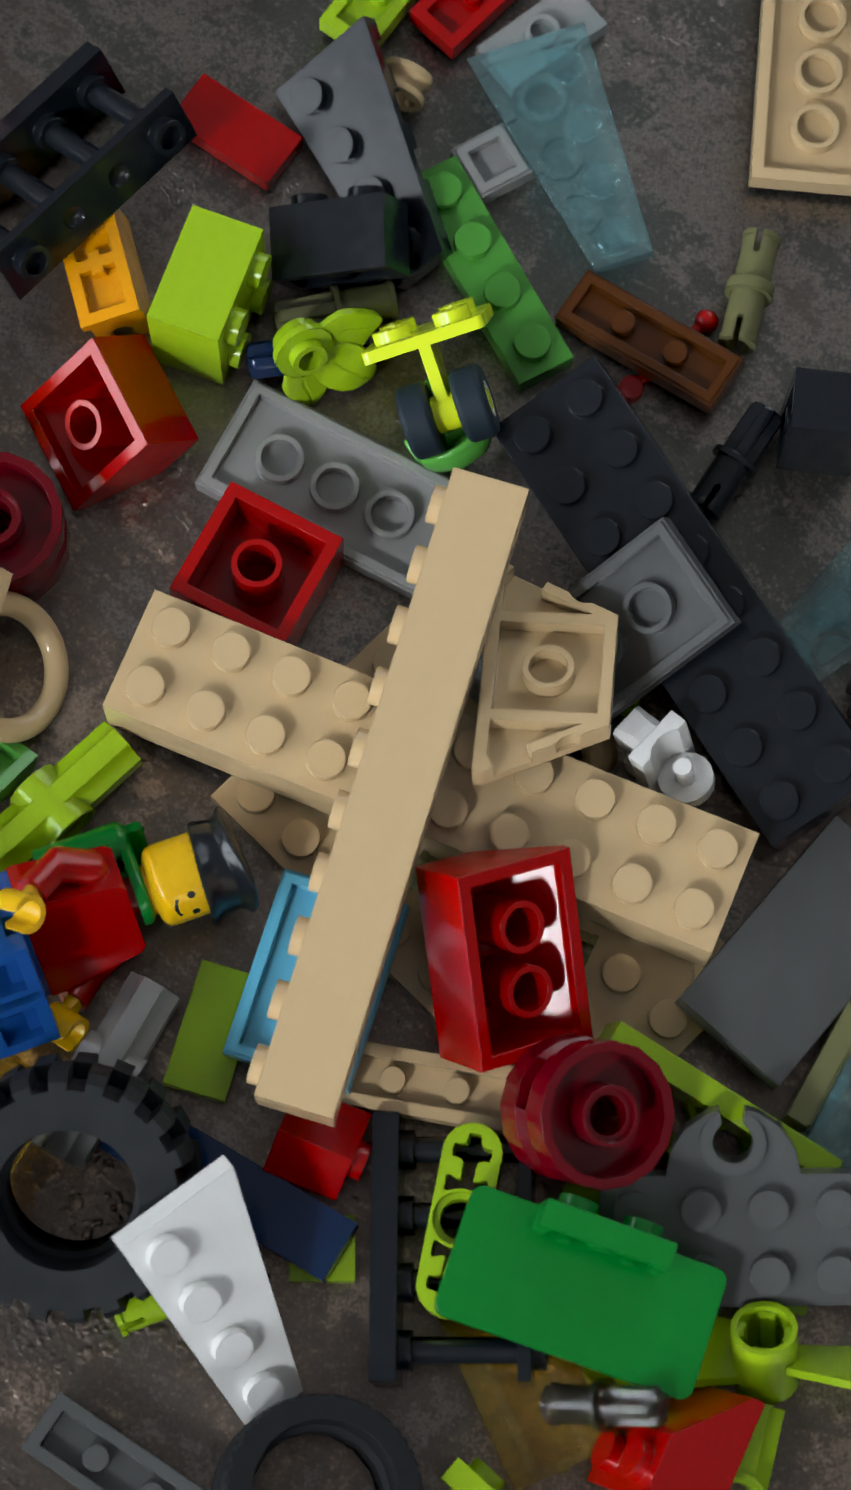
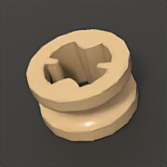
M387 57L384 59L385 66L392 69L399 90L395 93L400 111L413 113L422 110L425 103L422 93L428 92L433 84V78L430 73L422 66L404 58Z

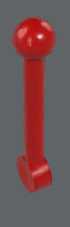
M704 309L695 316V324L691 328L701 334L713 332L718 326V317L712 310ZM640 374L637 376H626L621 380L619 388L630 403L636 402L642 397L644 385L650 380Z

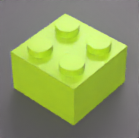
M192 205L147 313L152 350L159 363L224 385L231 366L237 369L241 368L246 358V347L251 342V334L245 331L253 312L258 314L264 312L273 288L272 279L267 277L272 256L265 253L264 229Z

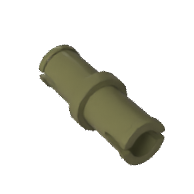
M758 227L744 230L736 271L734 275L728 277L724 291L729 301L717 343L735 353L739 338L740 341H743L741 347L742 355L752 354L756 351L757 337L764 307L771 304L775 290L770 281L777 251L781 245V238L776 232L766 228L763 230L761 244L756 241Z

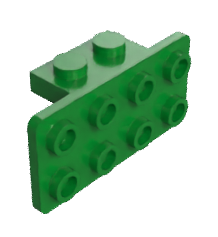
M479 1186L470 1193L434 1300L435 1311L440 1316L676 1400L685 1399L692 1394L727 1283L726 1276L722 1270L677 1254L676 1251L679 1244L661 1238L664 1231L662 1226L629 1215L624 1217L623 1224L597 1215L600 1207L599 1204L574 1194L562 1192L558 1201L547 1198L542 1203L536 1204L488 1186Z

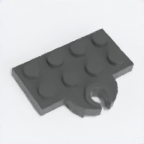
M744 1104L742 1120L752 1135V1141L749 1148L742 1154L728 1156L719 1152L714 1146V1135L722 1124L719 1106L716 1105L703 1110L689 1121L682 1123L670 1143L666 1170H652L627 1187L606 1191L599 1190L600 1216L623 1224L626 1215L656 1223L664 1228L661 1238L679 1244L676 1251L677 1254L722 1270L726 1276L727 1283L719 1307H743L756 1301H772L783 1306L851 1305V1167L800 1168L794 1141L780 1120L772 1118L756 1107Z

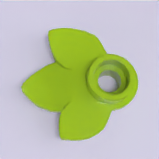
M345 308L334 312L320 323L303 317L293 319L284 324L273 338V360L279 371L284 374L282 389L286 396L293 401H299L305 405H314L324 395L327 388L340 392L351 391L369 382L376 373L377 365L374 363L365 366L361 353L366 349L363 345L381 324V315L374 310L365 308Z

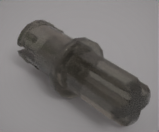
M609 1377L598 1378L592 1384L551 1382V1385L544 1387L540 1400L541 1414L548 1425H592L596 1431L601 1433L612 1432L617 1426H662L667 1421V1410L671 1406L669 1395L663 1393L657 1385H618L615 1380Z

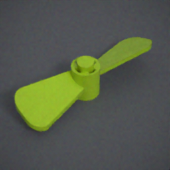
M772 1301L752 1302L740 1308L734 1314L732 1320L716 1316L694 1388L734 1385L739 1394L753 1397L768 1405L777 1404L790 1398L797 1390L800 1379L851 1389V1346L799 1344L798 1323L794 1314L788 1308ZM580 1366L584 1380L598 1393L615 1395L653 1392Z

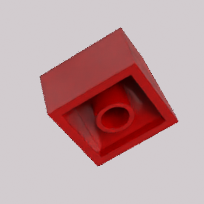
M144 334L92 337L21 405L74 511L84 510L162 473L199 440Z
M708 1386L694 1388L692 1394L685 1399L676 1400L667 1396H661L612 1418L609 1428L601 1433L594 1444L591 1454L592 1468L587 1481L605 1490H730L765 1403L753 1397Z

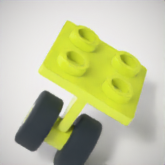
M468 297L437 308L438 312L431 315L433 321L417 326L414 316L391 322L379 327V332L372 334L373 342L361 353L364 364L367 366L419 349L434 396L428 385L423 381L399 387L395 392L396 408L405 438L412 453L419 460L445 452L447 446L445 432L463 427L466 436L472 442L495 437L500 432L497 408L482 368L478 364L472 363L454 369L450 372L448 381L440 346L441 341L485 327L494 315L490 302L475 306L473 297Z

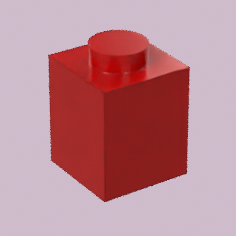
M342 1102L335 1127H331L285 1113L263 1171L336 1201L345 1177L347 1176L359 1181L372 1149V1143L362 1140V1137L372 1114Z

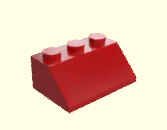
M557 845L470 851L415 867L440 1058L484 1073L516 1063L524 1052L545 1038L568 1034L593 1038L570 847Z

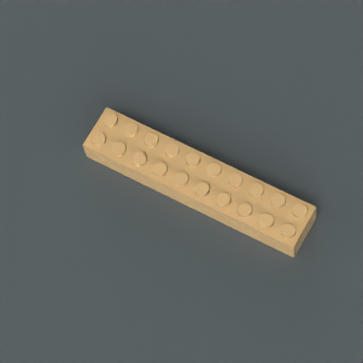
M154 590L102 704L107 722L113 727L329 815L331 814L338 790L351 791L358 769L348 765L351 747L359 727L370 730L377 706L367 704L373 677L158 590ZM463 714L420 852L426 850L430 852V855L441 860L470 851L557 845L570 847L579 917L704 967L714 950L760 833L567 755L484 785H473L471 769L477 719Z

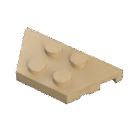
M510 564L485 641L471 769L473 785H484L610 739L619 632L618 615L592 602L583 603L577 601L571 596L570 592L549 582L543 588H540L514 575V566Z

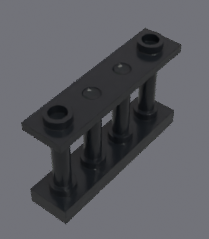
M88 41L0 120V208L15 194L36 207L11 231L0 224V277L13 296L19 300L29 293L197 136L173 91L165 87L145 107L140 106L123 95L126 91L102 50ZM103 113H106L124 124V126L101 148H98L79 135ZM61 153L80 165V167L58 188L53 189L35 176Z
M373 1112L368 1381L375 1387H402L403 1371H413L414 1364H517V1382L521 1387H535V1371H547L548 1354L500 1337H414L413 1330H403V1303H414L415 1296H418L416 1292L418 1269H415L414 1262H404V1236H415L416 1229H427L432 1202H416L415 1196H405V1170H415L416 1163H440L443 1144L447 1136L416 1137L415 1130H406V1122L399 1112ZM498 1136L504 1151V1163H518V1197L536 1203V1174L515 1157L505 1136ZM472 1138L468 1148H457L455 1156L463 1159L464 1163L490 1162L492 1154L484 1151L482 1139ZM466 1202L454 1203L444 1211L441 1219L442 1229L459 1228ZM431 1279L429 1289L437 1292L441 1279Z

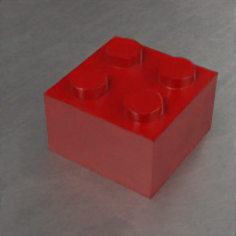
M231 481L169 587L170 595L297 646L344 562V538Z

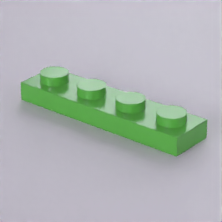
M456 155L422 171V177L429 180L453 251L443 261V264L463 298L473 297L475 306L491 303L494 315L486 326L481 329L518 393L571 367L574 359L571 351Z

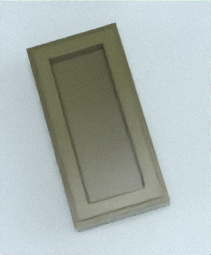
M849 1001L831 1024L780 1119L782 1123L798 1133L805 1132L813 1124L851 1053V1003Z

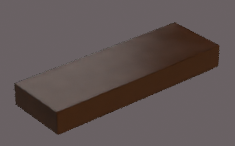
M589 269L555 315V325L709 415H712L744 368L743 357Z

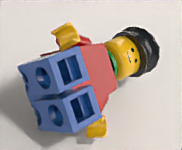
M217 806L213 815L207 820L189 822L187 824V832L149 845L144 834V826L140 822H133L124 826L119 822H111L31 850L33 861L6 867L5 871L0 872V1059L48 1042H53L68 1052H73L79 1047L82 1040L88 1034L90 1025L85 1017L78 1014V1011H85L103 982L126 960L142 953L146 946L135 917L136 915L142 914L146 926L154 923L158 914L166 924L175 926L211 913L214 924L218 926L226 916L239 909H247L250 912L256 911L259 906L258 890L250 867L239 846L231 821L223 808ZM58 995L62 1003L54 1002L50 1004L47 996Z

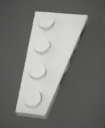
M222 1155L111 1238L244 1425H247L272 1405L299 1395L303 1392V1387L234 1167Z

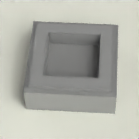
M503 122L450 149V157L456 155L484 205L532 180L533 170Z

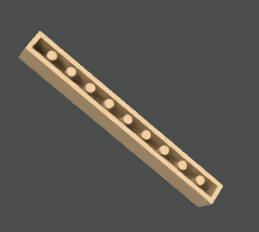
M453 467L448 486L443 487L436 484L433 490L425 522L433 524L435 527L428 547L416 545L406 582L416 585L409 608L401 605L396 607L387 637V643L397 645L390 668L377 667L370 688L367 704L377 706L370 730L358 728L351 747L348 765L358 768L350 792L338 790L331 810L328 828L338 830L330 855L322 852L318 853L310 876L308 891L318 893L310 918L299 915L292 932L288 954L298 957L290 982L278 979L271 998L267 1018L277 1021L270 1046L258 1043L248 1071L246 1082L257 1086L254 1097L259 1105L335 1127L527 510L528 488Z

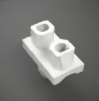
M638 706L615 728L613 736L616 743L627 751L623 759L624 767L628 773L636 778L637 784L693 807L702 804L710 797L715 786L712 766L705 757L695 752L686 720L671 710L659 722Z

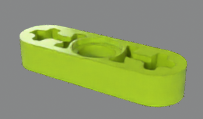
M465 1123L456 1127L446 1137L442 1148L416 1279V1292L420 1302L429 1313L441 1319L447 1318L440 1316L435 1311L434 1300L437 1292L429 1289L431 1279H442L448 1259L446 1255L434 1256V1251L437 1244L451 1251L455 1240L444 1233L441 1219L444 1211L450 1205L457 1202L467 1203L472 1192L464 1188L447 1190L449 1179L463 1184L465 1164L463 1159L455 1156L457 1148H468L472 1138L482 1139L484 1151L492 1154L490 1162L478 1163L473 1181L475 1187L488 1186L499 1190L504 1165V1151L498 1136L492 1129L480 1123Z

